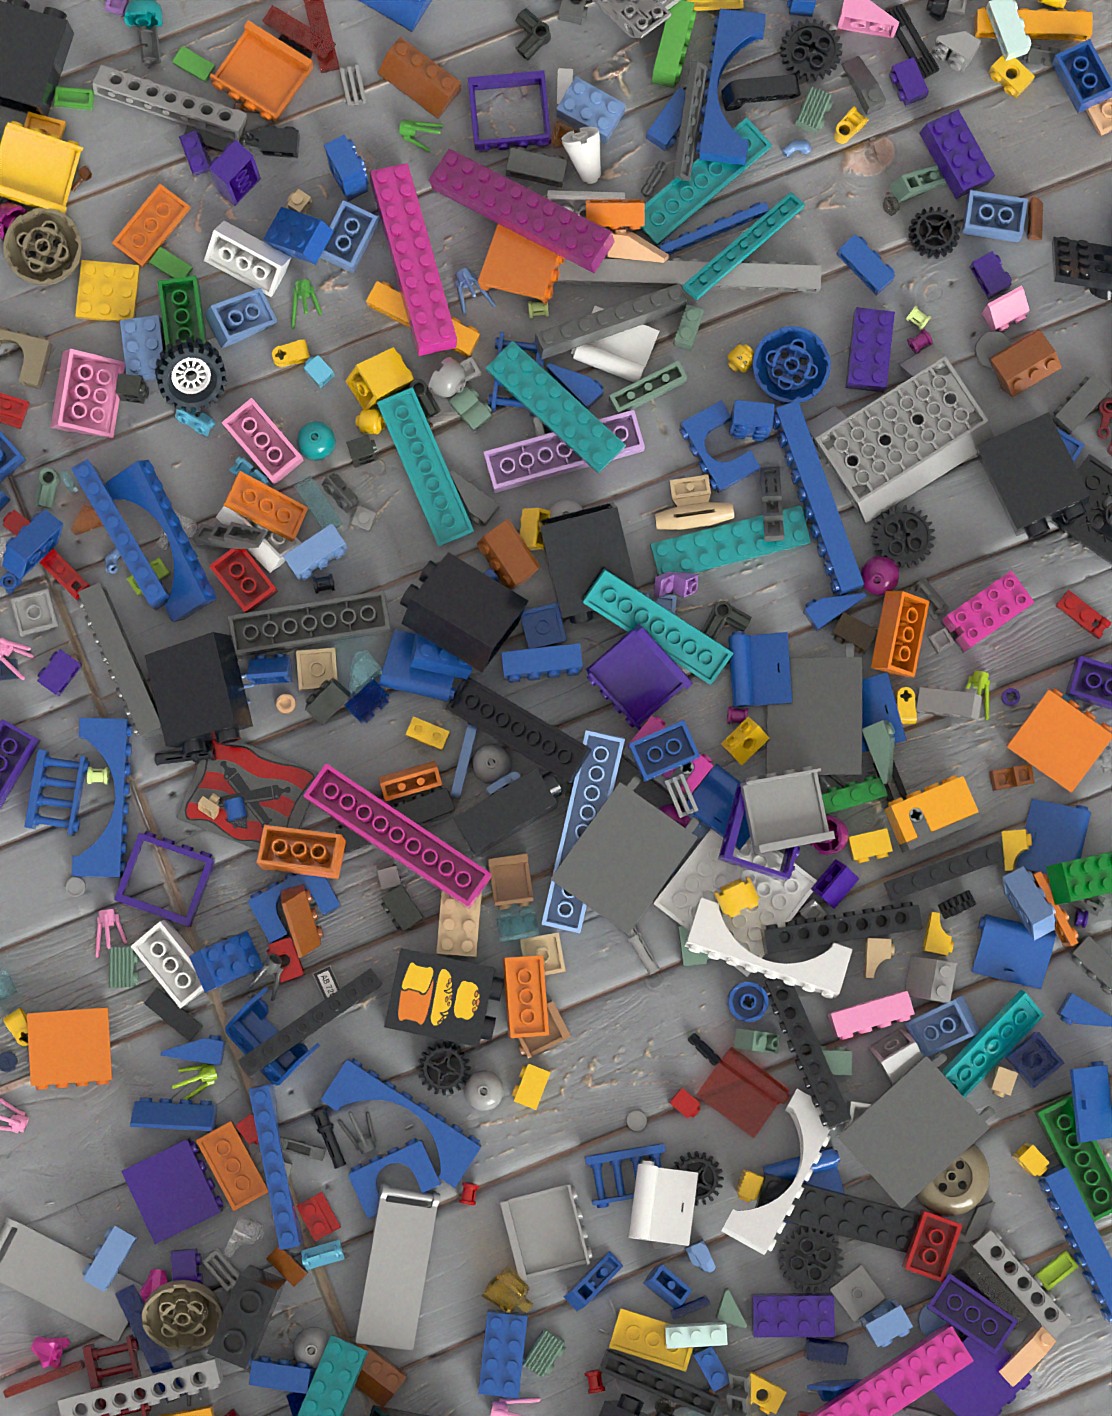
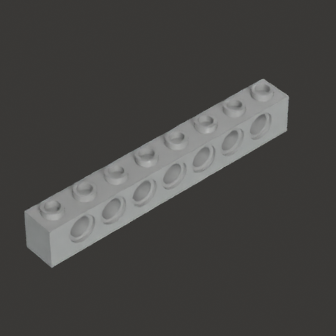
M101 65L93 81V92L95 95L233 141L237 140L239 142L247 125V113L239 109H232L221 103H214L203 97H196L185 91H178L167 85H160L149 79H142L131 73L118 71L113 67Z
M213 1357L62 1397L57 1402L61 1416H101L109 1413V1416L120 1414L122 1409L128 1408L129 1411L141 1408V1404L148 1403V1406L158 1404L160 1399L168 1398V1401L180 1398L182 1393L187 1392L188 1395L199 1393L201 1388L207 1387V1390L218 1388L219 1384L224 1381L219 1358ZM196 1372L204 1374L205 1380L203 1382L196 1379ZM177 1377H181L184 1379V1387H180L177 1385ZM158 1382L165 1385V1392L157 1390L156 1385ZM138 1388L145 1390V1397H140L137 1394ZM118 1393H123L126 1396V1402L123 1403L118 1400ZM99 1398H103L106 1401L105 1408L99 1406ZM79 1403H83L86 1406V1413H82L79 1410Z

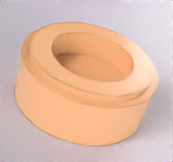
M282 694L276 700V707L281 713L289 714L294 711L296 701L290 694Z

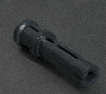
M210 743L209 746H206L207 750L205 752L190 756H184L182 750L155 753V763L159 766L185 761L199 763L200 760L207 759L215 761V745Z
M325 1107L310 1113V1115L315 1119L318 1127L316 1130L322 1135L334 1169L344 1166L346 1162L333 1132L334 1124L330 1122L326 1112L328 1109Z

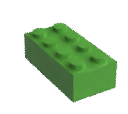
M681 0L669 9L671 16L666 19L653 69L652 83L674 88L675 82L679 83L697 12V10H693V2Z

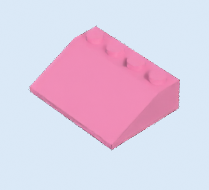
M74 349L63 351L50 428L113 438L120 400L115 393L118 373L124 374L125 362Z

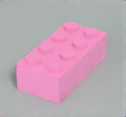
M252 398L222 422L224 428L273 485H276L304 461L299 452Z
M900 991L827 1013L833 1036L843 1040L853 1037V1033L857 1031L859 1034L873 1031L872 1027L877 1026V1028L892 1025L891 1021L894 1020L896 1022L910 1020V1015L915 1013L908 991Z

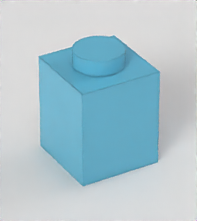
M319 355L315 358L313 356L305 362L306 366L303 367L306 374L320 389L335 376L333 370Z

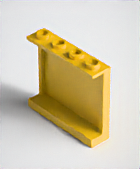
M8 122L5 125L0 142V197L34 208L54 209L65 214L67 209L66 203L83 147H80L79 143L68 140V142L60 140L61 137L54 134H49V136L41 134L42 131L36 128L22 127L23 124L19 122Z

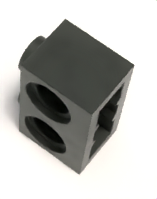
M118 373L115 393L121 401L144 404L145 398L148 399L149 387H147L142 376Z
M369 435L346 442L355 468L377 461L375 455L379 454L375 440H370Z

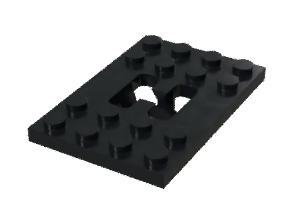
M1053 237L1054 282L1089 287L1090 292L1094 296L1104 300H1112V246L1089 243L1085 240H1071L1067 237Z
M1089 454L1078 469L1090 495L1089 503L1084 505L1087 513L1068 523L1064 522L1062 516L1050 522L1112 564V524L1109 521V517L1112 515L1109 507L1112 505V502L1108 506L1105 505L1107 498L1112 496V469ZM1096 515H1100L1104 522L1100 529L1092 524V520Z

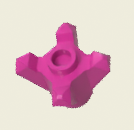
M150 1270L148 1279L139 1291L144 1302H146L149 1295L155 1289L168 1283L165 1270Z
M38 1336L32 1343L31 1351L38 1357L43 1368L50 1365L53 1368H59L61 1366L62 1349L68 1348L70 1341L67 1337L46 1338Z

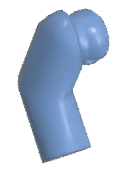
M793 140L781 151L786 157L796 150H801L803 154H808L811 151V146H809L810 143L807 140Z
M116 547L105 557V569L110 574H115L118 571L117 559L121 555Z

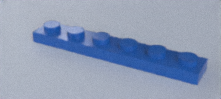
M760 202L750 206V209L745 211L738 210L729 218L721 217L715 220L712 225L707 226L705 224L698 227L695 232H685L676 240L668 239L661 243L659 249L669 255L762 217L769 211L766 202L762 204Z

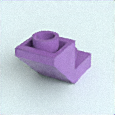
M666 572L655 578L653 595L661 597L673 592L684 598L694 594L698 588L699 575L680 572Z

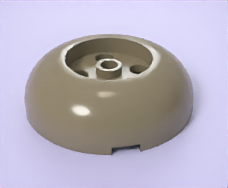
M36 208L22 216H18L11 223L5 234L3 249L9 267L19 278L34 285L46 286L61 282L73 273L81 258L82 240L77 227L65 214L50 208ZM42 234L43 238L36 241L35 237ZM56 240L61 241L58 247L53 246V243ZM30 252L36 253V257L34 259L32 257H28ZM53 258L54 262L48 265L47 260Z
M972 1144L916 1195V1198L927 1209L940 1215L956 1216L972 1210L981 1202L989 1185V1167L985 1156L975 1144ZM959 1160L964 1163L962 1169L956 1168V1162ZM951 1172L955 1175L952 1178L953 1180L948 1179V1174ZM960 1181L966 1182L965 1189L958 1187ZM940 1183L946 1184V1190L943 1192L938 1189Z
M175 1280L159 1286L149 1295L142 1310L143 1328L151 1340L164 1348L179 1351V1348H191V1351L197 1350L212 1342L223 1315V1308L216 1294L205 1285L190 1280Z

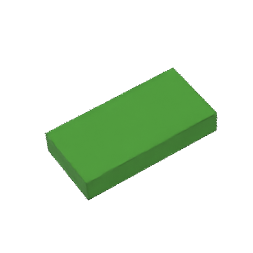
M181 46L172 61L174 65L205 83L215 69L213 63L184 46Z
M56 86L53 105L55 107L93 110L95 94L93 89Z
M162 247L158 248L149 261L151 265L171 278L188 277L193 269L192 266Z

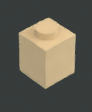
M996 1066L989 1085V1089L993 1090L992 1094L1004 1098L1005 1094L1011 1096L1018 1073Z

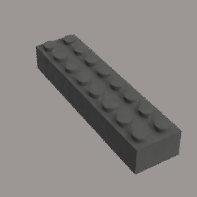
M99 582L79 591L78 603L81 609L87 612L85 619L88 626L95 631L93 638L96 644L103 649L100 652L104 662L111 668L108 672L112 681H115L119 686L116 688L120 699H123L126 703L124 709L127 716L134 721L131 725L135 734L147 740L163 733L155 700L106 588Z
M384 590L228 616L237 657L391 632Z

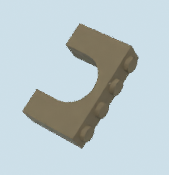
M0 326V345L5 343L16 344L22 348L24 353V361L18 381L24 386L41 390L53 345L48 341L47 337L41 335L32 337L27 332L18 331V333L11 332V329Z

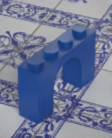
M722 400L681 422V429H679L683 439H688L692 455L694 457L697 455L700 460L698 463L703 473L706 472L708 474L711 488L713 490L716 489L718 493L758 472L760 469V465L751 450L729 462L716 461L707 453L705 448L706 436L714 429L731 420V415Z
M291 873L285 877L286 881L280 884L276 881L268 886L269 890L263 893L260 890L250 896L251 900L247 902L269 943H274L289 935L278 913L281 890L304 884L305 889L310 890L323 915L341 906L327 878Z
M414 1138L406 1142V1147L399 1149L397 1146L388 1150L387 1156L381 1158L378 1155L369 1159L370 1163L365 1166L358 1164L350 1168L352 1172L348 1176L367 1219L377 1214L379 1202L377 1177L380 1170L388 1164L401 1163L409 1167L414 1173L422 1193L441 1185V1181L422 1139L417 1141Z

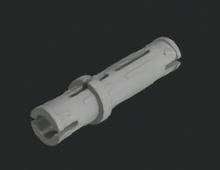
M634 926L630 933L626 934L628 942L633 945L649 975L660 970V967L641 937L643 936L642 933Z

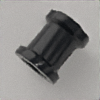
M332 573L325 577H313L316 594H319V591L330 589L335 591Z

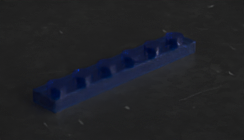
M132 1284L116 1292V1298L152 1373L174 1368L165 1348L151 1340L143 1328L142 1310L144 1304L135 1285ZM177 1377V1385L183 1387L179 1377ZM158 1382L161 1392H165V1385ZM165 1398L167 1404L170 1403V1402H172V1401H174V1400L168 1401V1398Z

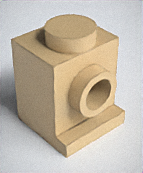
M297 189L295 193L292 192L288 197L286 208L306 214L313 202L309 195Z

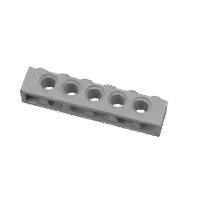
M987 1228L981 1234V1237L975 1239L970 1245L1036 1321L1055 1338L1072 1323L1068 1319L1070 1314L1062 1306L1059 1308L1054 1303L1056 1298L1049 1291L1045 1292L1041 1288L1043 1284L1036 1276L1031 1277L1027 1272L1030 1270L1022 1260L1018 1262L1014 1257L1016 1255L1014 1250L1009 1245L1005 1247L1002 1244L1001 1240L1003 1238L996 1230L991 1231ZM994 1246H998L1000 1249L997 1256H992L990 1253L991 1248ZM1011 1261L1013 1268L1011 1271L1006 1272L1004 1264ZM1020 1277L1026 1278V1284L1023 1287H1019L1017 1284ZM1034 1292H1039L1040 1299L1037 1302L1031 1301V1295ZM1051 1307L1053 1315L1046 1318L1044 1312L1047 1308Z

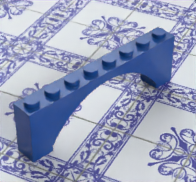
M720 9L719 16H715L714 27L717 28V33H713L712 45H715L714 51H710L709 63H712V68L707 71V81L710 82L709 87H705L704 99H707V103L702 106L701 117H704V123H700L699 135H702L701 141H697L696 153H699L700 160L746 165L748 139H743L737 134L725 119L719 105L717 89L721 75L731 59L752 42L758 39L763 40L766 14Z
M89 459L71 468L72 472L148 603L155 610L161 608L168 602L170 595L129 530L96 467Z
M136 461L107 481L105 485L113 500L124 499L147 510L158 521L168 538L173 555L174 576L170 598L164 606L172 622L185 620L216 600L217 597L214 589L210 585L206 573L197 559V554L193 550L188 536L184 532L180 520L171 506V501L167 497L163 485L159 481L154 471V466L150 461Z
M79 717V738L89 741L101 753L111 770L115 785V804L111 819L98 840L80 855L73 856L72 876L123 877L126 868V862H123L124 854H127V842H124V836L128 834V822H125V815L129 814V803H126V795L130 794V783H127V775L131 774V763H128V755L132 754V744H129V736L133 734V728L128 719Z
M354 1058L352 1060L347 1059L321 1101L336 1111L341 1106L361 1100H384L407 1108L422 1120L436 1143L441 1173L438 1177L455 1188L480 1150V1140L472 1135L467 1137L462 1134V1128L454 1123L450 1126L445 1122L446 1118L439 1113L433 1115L428 1111L430 1108L422 1102L416 1104L412 1101L413 1097L405 1091L402 1093L395 1090L396 1085L388 1080L384 1083L378 1079L380 1075L369 1069L367 1072L361 1068L363 1064Z
M271 1083L250 1088L249 1094L279 1249L283 1250L300 1246L304 1239L287 1178L278 1126L277 1101L274 1085Z

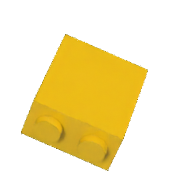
M393 347L357 364L345 382L362 409H374L378 406L377 402L390 397L392 394L410 385L414 378L410 369L404 364L402 356Z

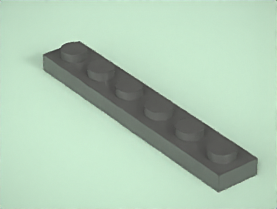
M691 61L688 70L685 103L682 109L683 116L679 129L680 136L676 148V162L673 168V176L683 181H690L707 72V66L698 61Z

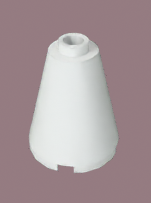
M596 127L580 128L578 133L574 134V130L568 132L562 137V144L582 181L587 182V184L597 182L601 176L599 130Z

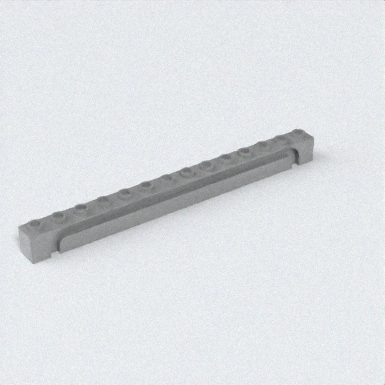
M612 258L603 259L596 272L592 273L565 259L564 263L559 266V278L557 282H554V285L667 288L680 283L683 289V284L711 260L701 262L700 259L681 261L680 258H671L670 261L666 260L663 263ZM747 261V263L737 265L710 290L803 291V293H819L821 289V265L813 262L797 265L796 262L778 264L776 261H768L766 264H760L758 261Z

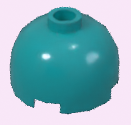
M131 0L125 9L124 22L130 28L132 25L135 27L147 26V29L157 26L158 30V27L163 25L162 8L155 0Z
M308 422L298 432V449L309 460L319 461L329 457L335 450V434L323 422Z

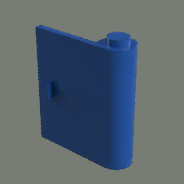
M394 629L379 686L445 702L453 699L456 688L452 687L454 677L410 667L415 634Z
M743 631L732 632V635L728 636L729 649L734 653L730 658L732 707L792 703L788 632L751 636L744 635Z
M888 672L862 679V729L882 720H888L895 729L893 735L896 744L907 741ZM862 732V753L870 750Z
M716 764L692 794L698 811L692 814L721 837H724L737 784L741 782L720 765ZM688 800L687 805L689 809H693L690 801ZM746 811L743 814L735 848L739 851L750 838Z
M1032 799L1025 826L1028 834L1032 836V845L1029 846V850H1025L1020 854L1016 868L1024 866L1026 870L1041 871V873L1047 874L1046 866L1080 859L1091 816L1088 807L1076 805L1075 808Z
M988 914L981 917L978 928L981 929L982 935L971 972L1042 989L1055 943L1056 931L1053 930L1033 940L1025 925L1021 922Z
M1093 1061L1091 1066L1070 1069L1077 1143L1112 1138V1102L1108 1065H1104L1103 1061Z
M832 1147L820 1150L819 1152L822 1155L818 1163L812 1164L810 1169L813 1172L808 1182L804 1180L803 1183L845 1194L837 1169V1162H840L838 1151H834ZM800 1156L763 1166L764 1175L768 1173L794 1180L798 1172Z

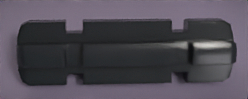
M282 34L278 38L309 59L312 58L311 51L304 50L303 46L291 39L289 40L287 36Z
M693 1033L688 1038V1041L695 1045V1048L706 1059L708 1058L713 1066H716L721 1061V1058L714 1054V1051L703 1040L701 1041L696 1033Z

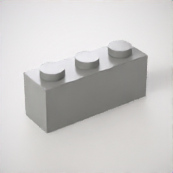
M927 685V688L920 687L916 710L923 714L978 720L982 696L976 694V691L972 689H964V692L957 691V688L946 687L945 690H942L938 686Z

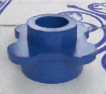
M7 571L0 578V586H3L8 594H12L14 589L22 584V581L16 578L10 571Z

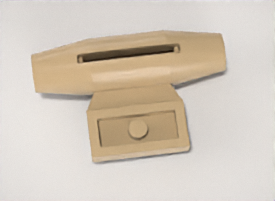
M708 475L670 480L672 501L677 507L655 514L657 529L668 530L710 526L734 518L732 502H709L711 490Z

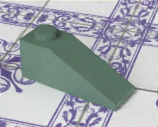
M935 165L901 175L889 185V188L896 202L899 203L946 184V181L938 166Z
M882 720L863 728L862 732L883 784H888L892 782L895 744L893 734L895 729L891 722Z

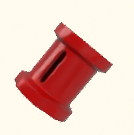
M462 1182L463 1190L459 1203L476 1205L475 1196L480 1185Z
M599 1369L584 1373L588 1379L589 1394L606 1390L602 1383V1372Z

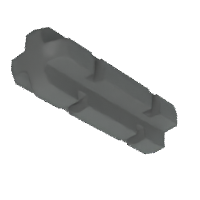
M659 160L655 169L652 170L646 180V184L641 189L643 195L649 197L653 192V188L659 182L662 173L667 168V164Z

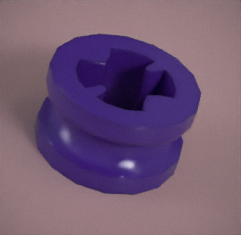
M1008 688L1002 693L1001 700L1006 706L1016 705L1020 700V693L1014 688ZM1014 693L1015 701L1008 702L1006 694Z
M1077 909L1074 926L1081 925L1082 928L1086 927L1089 916L1087 910L1082 912L1081 909Z

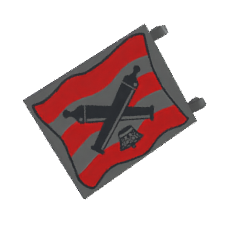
M217 739L207 742L206 746L214 743L216 760H200L177 819L258 851L264 825L300 829L310 804L303 795L319 772L240 741L218 745ZM213 793L220 797V802L218 803L219 814L215 819L198 810L200 799L204 796L209 800ZM243 797L248 816L229 822L223 802L232 798Z

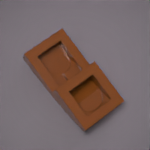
M1031 764L989 771L993 791L1035 783Z

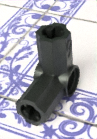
M525 8L518 14L515 22L529 34L516 47V50L524 59L529 60L542 45L547 44L551 40L549 26ZM539 31H546L544 36L537 35Z
M421 379L412 381L410 385L391 395L393 396L412 387L415 389L416 386L422 385L424 386V391L420 394H415L426 419L437 415L441 411L427 384Z
M720 601L714 605L701 631L716 640L725 622L744 632L752 617L733 607L728 602ZM719 605L726 606V615L718 614L717 608Z

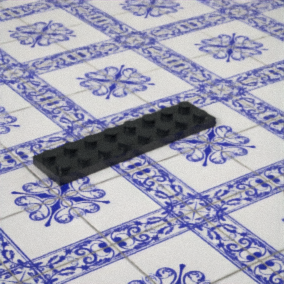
M470 677L467 680H462L454 693L453 699L449 701L445 708L569 783L573 782L592 750Z
M765 1173L755 1208L769 1204L780 1197L792 1185L794 1180ZM802 1183L801 1187L804 1188L799 1199L794 1198L792 1204L795 1207L791 1215H786L784 1221L907 1253L917 1226L919 1214Z

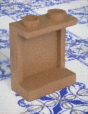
M527 854L488 859L489 870L492 875L491 884L494 906H499V910L510 909L511 904H518L519 907L530 906V902L534 901Z
M553 1001L547 1003L549 1035L518 1038L521 1043L518 1045L522 1056L527 1055L530 1058L571 1037Z

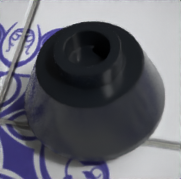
M929 0L926 10L929 11V16L938 22L943 20L947 12L949 0Z

